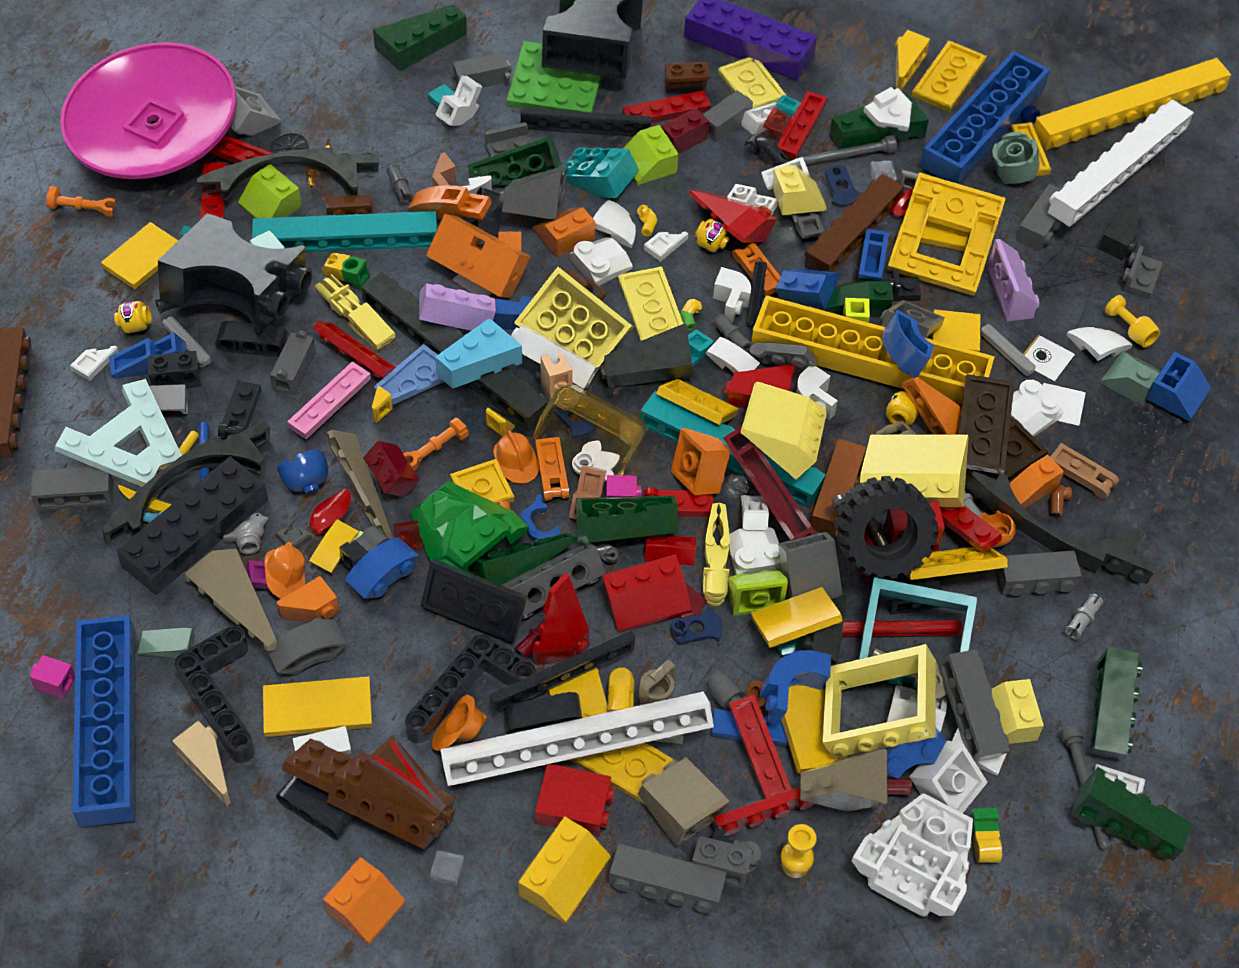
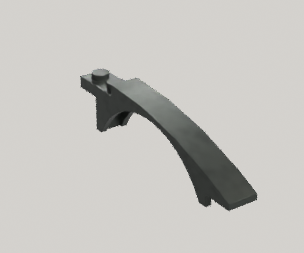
M333 147L290 150L255 157L198 177V192H221V199L229 200L233 192L244 181L271 164L274 168L297 166L318 171L336 181L350 196L358 195L357 173H377L379 169V155L368 152L361 155H350L349 153L333 155Z
M264 420L258 424H251L246 430L230 435L223 442L216 435L180 456L149 480L112 517L102 529L104 543L109 545L128 534L131 537L137 534L142 529L146 511L156 495L172 481L183 475L201 470L202 468H216L230 456L249 472L256 475L264 473L265 459L256 447L270 440V426Z
M973 472L967 488L993 511H1000L1010 515L1015 522L1016 529L1051 551H1075L1078 564L1094 572H1097L1100 566H1104L1112 572L1121 573L1136 582L1145 584L1153 576L1157 564L1133 555L1141 530L1134 528L1120 536L1103 540H1083L1059 534L1039 523L1022 507L1011 489L1007 475L1000 473L998 479L995 480L978 472Z

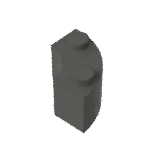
M316 618L310 623L278 634L275 637L277 640L276 650L268 651L278 673L298 675L305 668L315 663L333 660L347 645V642L335 620Z

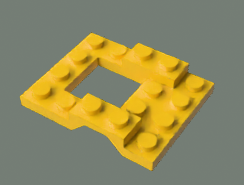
M919 173L887 270L892 272L893 270H898L899 274L912 278L918 277L919 280L975 296L1006 198ZM927 220L971 233L960 266L917 253Z

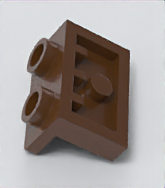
M372 194L327 197V216L373 214Z

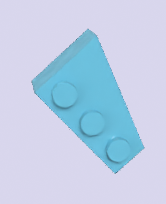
M489 318L435 357L436 373L451 388H456L480 379L483 374L492 371L494 373L502 371L501 368L511 364H515V366L522 364V345Z

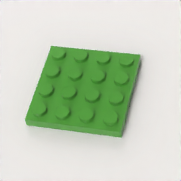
M524 41L507 97V106L514 108L593 112L602 76L541 68L542 44Z

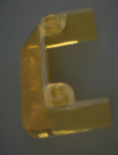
M569 384L558 388L539 417L533 438L538 440L557 407L569 410L617 435L622 441L631 445L617 474L624 475L647 436V424L643 420L579 386Z

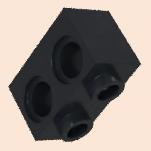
M196 351L148 356V375L151 386L186 385V388L202 387L201 370Z

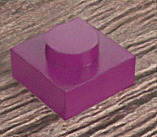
M249 560L246 570L253 588L269 589L266 583L264 562Z

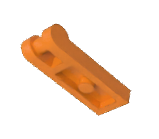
M755 243L746 245L744 249L738 248L732 251L735 262L743 267L751 279H753L755 262H766L767 268L763 295L769 296L777 292L776 286L781 276Z
M560 438L535 440L544 501L552 500L554 497L569 498ZM559 483L560 487L551 488L550 484Z

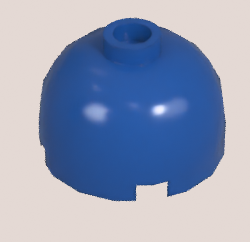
M319 449L299 453L296 455L297 459L291 463L289 459H286L277 466V471L285 486L295 492L304 491L306 495L319 490L318 486L325 481L329 469L325 454Z

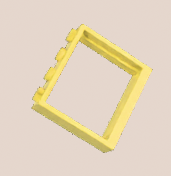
M925 644L831 666L830 678L826 681L823 744L833 758L870 752L876 749L894 747L899 744L935 737L936 660L928 646ZM918 673V716L840 733L841 695L843 689Z

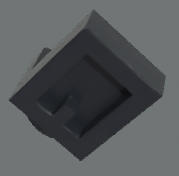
M893 270L892 277L888 278L892 285L893 301H920L919 278H899L898 270Z

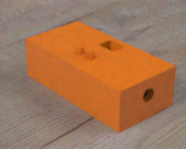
M444 214L426 254L427 257L499 297L512 298L531 256L462 218Z

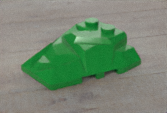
M447 481L410 511L430 562L436 559L466 572H469L468 566L503 538L511 545L530 530L529 526L514 511L450 481Z

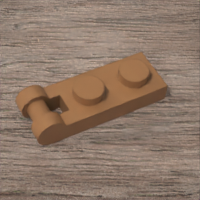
M1062 443L1051 455L1054 462L1064 471L1063 474L1094 491L1095 495L1100 499H1106L1111 493L1110 489L1114 488L1119 482V478L1114 473Z

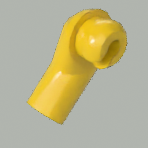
M641 205L637 209L639 218L644 224L641 233L646 237H650L658 219L647 205Z

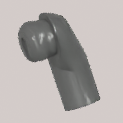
M607 543L595 545L601 560L607 563H614L618 560L619 552Z

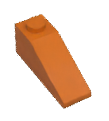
M918 377L901 383L933 435H958L961 408L958 404Z
M1046 455L1027 467L1009 484L1015 497L1025 509L1054 491L1059 486L1064 471L1049 455Z

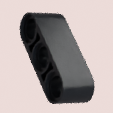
M480 187L476 194L489 196L492 203L483 219L471 218V224L498 238L502 211L500 194L485 187ZM481 239L480 244L484 245L485 241Z
M223 321L220 324L215 345L223 352L278 357L285 346L288 332L281 326L268 324L260 333H256L253 323Z
M565 692L509 705L504 709L507 735L582 718L579 694L575 692Z
M293 775L276 794L277 800L284 807L335 840L342 836L356 818L355 815L328 803L329 795Z

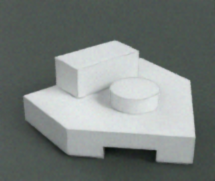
M891 87L876 95L873 102L864 107L863 112L876 126L885 128L886 126L899 128L901 131H908L911 102L898 88L894 90Z

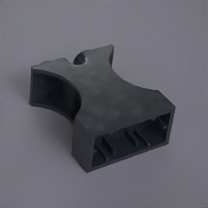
M560 0L559 14L547 17L543 28L541 68L626 79L630 67L632 31L641 29L643 0Z
M207 213L158 260L159 296L162 300L182 307L210 303L235 308L248 316L254 325L255 332L260 333L273 318L278 320L283 318L288 309L289 301L296 294L303 295L307 292L312 281V269L306 267L305 246L271 249L253 245L236 234L231 221Z

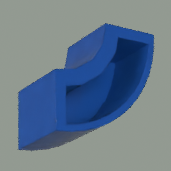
M896 310L883 330V344L891 358L903 373L918 377L930 359L934 347L920 333L918 321Z
M399 537L389 539L369 551L352 568L345 581L365 599L380 597L393 582L413 571L419 555Z
M935 726V737L881 748L887 750V775L899 779L905 770L921 763L934 764L947 742Z

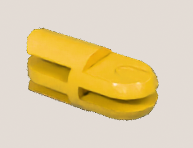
M616 668L610 673L608 680V712L634 707V678L632 672L627 668Z

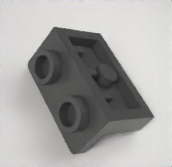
M527 123L515 124L485 132V148L489 157L531 143L528 136Z
M1139 246L1137 253L1132 252L1128 263L1132 268H1126L1122 281L1126 282L1123 291L1150 300L1163 262L1141 255L1144 247Z
M699 836L692 863L727 872L726 884L745 888L753 850Z

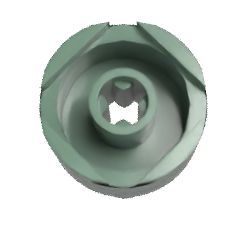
M1013 132L1001 137L1002 140L998 144L996 142L993 147L995 170L1001 182L1009 184L1034 180L1040 166L1035 139L1027 137V134L1023 132Z

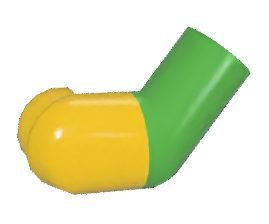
M696 299L688 300L680 312L683 324L687 325V331H692L696 328L693 315L694 313H699V310L702 309L701 302Z

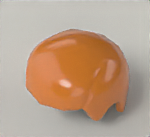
M996 511L994 515L982 513L979 516L1001 533L1002 541L993 547L1006 545L1013 539L1016 533V525L1010 515Z

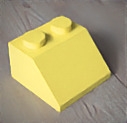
M786 165L774 168L773 192L782 215L826 211L825 202L816 182L796 166Z
M1030 679L1003 682L992 688V697L996 708L999 710L1000 722L1009 744L1038 741L1044 725Z

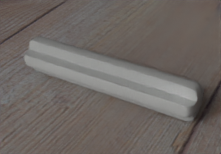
M169 316L163 320V326L170 334L175 332L186 342L187 351L197 352L200 367H206L211 363L209 354L174 317Z
M987 324L981 329L980 334L1024 375L1029 376L1035 371L1036 366L994 327Z

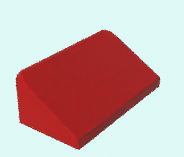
M671 535L646 536V562L676 554L679 564H695V537Z

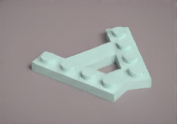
M146 379L122 385V392L129 407L91 436L65 427L55 445V451L143 487L157 475L159 470L165 469L182 456ZM139 430L148 446L137 456L117 448Z

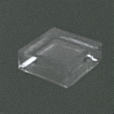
M437 851L430 880L458 885L464 856Z

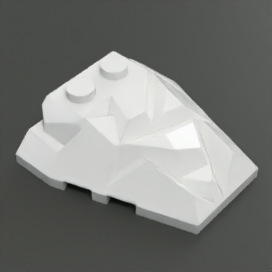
M923 793L900 810L899 815L890 821L888 819L884 822L881 829L876 833L868 834L853 856L852 862L861 874L868 877V885L871 889L920 916H927L930 911L939 916H953L966 893L967 884H965L969 865L967 858L971 845L973 819Z

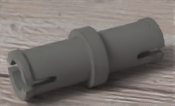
M391 164L393 172H391L389 167L386 169V173L391 180V187L397 192L401 203H410L407 195L411 201L414 196L408 187V179L403 176L399 165Z
M724 314L716 316L713 325L724 335V339L736 344L748 353L752 343L741 333V329L737 325H733Z

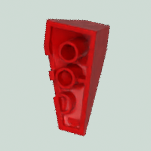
M690 190L688 193L703 208L712 210L711 216L714 219L723 221L722 227L741 242H765L777 221V218L771 215L772 211L765 206L759 207L703 190Z
M564 573L547 595L543 614L546 617L543 624L538 628L541 639L540 642H535L533 647V663L536 665L560 663L588 650L590 647L589 627L570 575Z

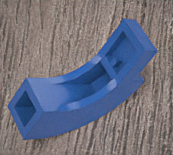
M802 650L790 653L776 663L765 679L759 696L767 698L765 708L769 711L768 722L778 724L788 710L789 687L801 685L818 690L822 689L830 678V654Z

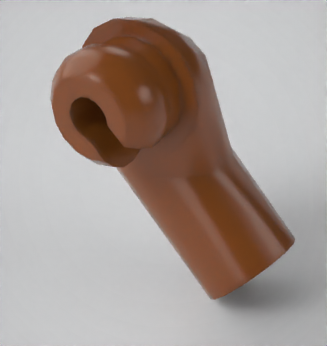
M1059 485L1051 496V515H1063L1064 499L1069 500L1072 497L1071 487Z

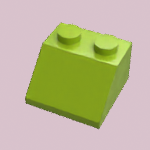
M660 125L639 131L623 148L630 150L639 169L633 177L637 185L677 173L678 152Z
M271 164L251 177L238 201V205L254 219L287 217L302 207L299 188Z
M764 570L754 574L740 573L730 576L728 580V596L733 616L751 614V612L784 601L788 585L787 578L779 570Z

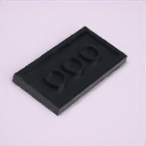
M433 559L430 562L421 607L514 643L517 640L528 596Z

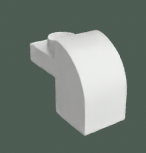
M462 76L455 94L442 97L436 116L450 126L464 124L474 116L480 106L476 101L482 86L468 76Z
M721 267L714 285L713 299L727 302L724 315L733 323L736 314L740 315L742 307H749L751 285L743 274Z
M808 366L798 378L796 393L820 403L827 412L826 419L830 420L835 415L838 401L826 393L829 387L830 375L816 366Z

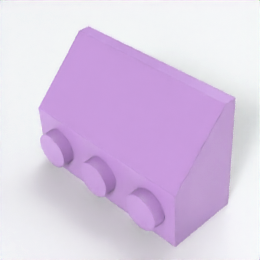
M995 239L987 270L1007 322L1034 318L1036 308L1039 307V298L1037 295H1034L1031 278L1027 277L1025 272V263L1020 259L1018 251L1001 239Z
M426 283L420 290L419 320L470 331L489 318L493 321L496 312L495 298L468 293L461 289L445 288L439 284L432 285Z

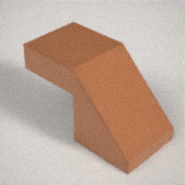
M445 152L440 155L432 176L433 187L450 185L457 182L456 166Z
M585 465L581 467L578 488L573 494L569 518L576 519V498L602 497L607 470Z

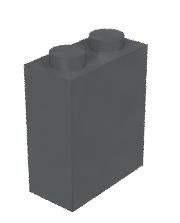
M827 532L778 544L782 573L788 581L786 599L823 587L832 601L842 595L835 540Z

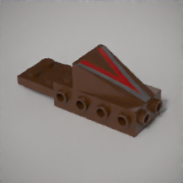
M392 736L371 755L359 752L354 758L349 757L344 752L326 746L321 741L310 738L283 763L282 771L328 792V803L423 849L440 834L447 824H450L456 810L453 808L456 797L438 789L400 742Z

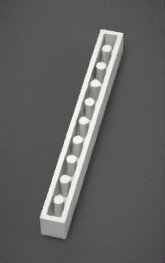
M1171 100L1166 105H1161L1154 115L1150 114L1143 124L1139 123L1132 133H1127L1120 143L1116 142L1110 151L1104 152L1100 156L1099 160L1091 162L1084 172L1080 171L1072 182L1068 181L1061 191H1056L1049 200L1051 205L1048 213L1069 227L1183 133L1187 129L1194 112L1174 100Z
M704 692L449 747L441 749L447 784L451 786L714 727L710 702Z

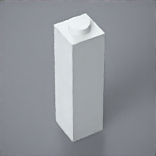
M527 326L516 328L511 335L512 338L522 345V354L540 364L541 356L548 355L551 363L558 364L560 362L557 358L558 353L562 354L568 366H571L573 369L572 382L584 389L589 387L599 369L595 364Z

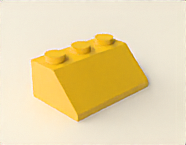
M564 817L519 880V896L566 924L611 859V855L587 829Z

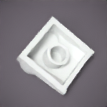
M605 237L594 242L581 241L575 245L574 251L569 253L570 261L586 279H591L598 286L633 268L627 253L614 238Z
M1025 380L1021 383L1020 388L1013 393L1010 422L1016 419L1033 437L1063 416L1064 411L1060 401L1038 381Z
M769 527L765 531L738 529L729 534V556L735 575L740 573L754 574L764 570H779L782 573L779 542L774 529Z

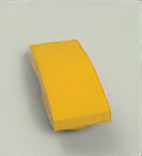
M337 519L309 561L333 574L341 561L339 547L346 542H353L359 531Z

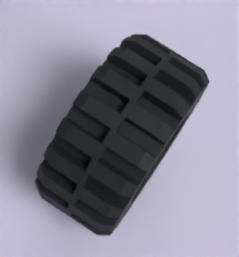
M882 476L881 481H877L873 477L867 479L868 484L864 486L861 483L854 486L856 491L853 494L848 492L844 496L845 504H839L836 512L840 517H836L834 521V526L837 530L835 532L836 540L851 565L855 569L858 568L866 576L872 574L875 578L884 579V575H887L890 580L897 579L900 573H903L904 576L911 574L910 569L915 566L920 568L924 564L922 559L924 557L929 558L933 551L930 546L936 545L938 538L934 533L938 531V522L935 520L936 514L927 499L913 484H907L904 479L898 477L894 481L890 476ZM887 509H899L907 514L906 528L895 542L885 546H873L867 544L864 540L865 528L871 518L877 513Z

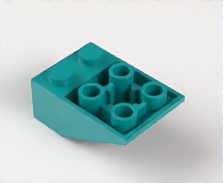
M581 147L576 149L569 160L562 165L568 167L567 183L601 198H617L639 171L630 150L619 148Z

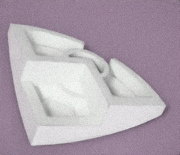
M608 200L593 217L595 229L611 234V238H614L617 243L632 248L636 235L635 224L632 222L630 214L622 206Z
M1083 327L1071 330L1066 334L1080 350L1086 348L1097 360L1110 354L1115 357L1122 351L1132 348V344L1127 339L1109 330Z

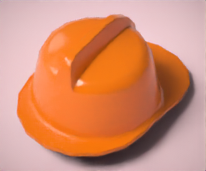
M507 430L506 435L494 446V457L506 479L517 484L529 483L539 473L538 459L529 440L524 435Z
M287 542L285 545L268 551L264 559L267 587L273 595L282 599L305 585V558L299 549L293 547L291 542Z
M463 696L454 706L451 713L440 724L432 739L434 750L441 751V749L448 748L453 742L465 743L471 741L479 733L486 721V715L475 707V701L472 696Z

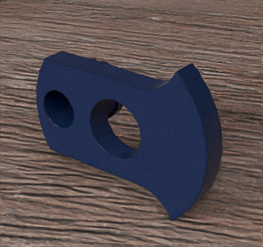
M831 166L824 173L834 197L831 204L839 207L851 206L860 192L854 188L846 166ZM842 181L847 185V189L839 190L836 184Z
M560 394L557 397V404L553 408V413L571 430V438H583L593 433L598 426L599 416L595 417L588 414L572 397H569V394ZM576 413L581 415L582 418L579 421H571L568 417Z
M707 607L706 611L702 614L673 620L671 634L678 645L705 639H713L719 642L722 635V621L715 611ZM694 623H698L703 626L704 630L701 633H693L689 627Z

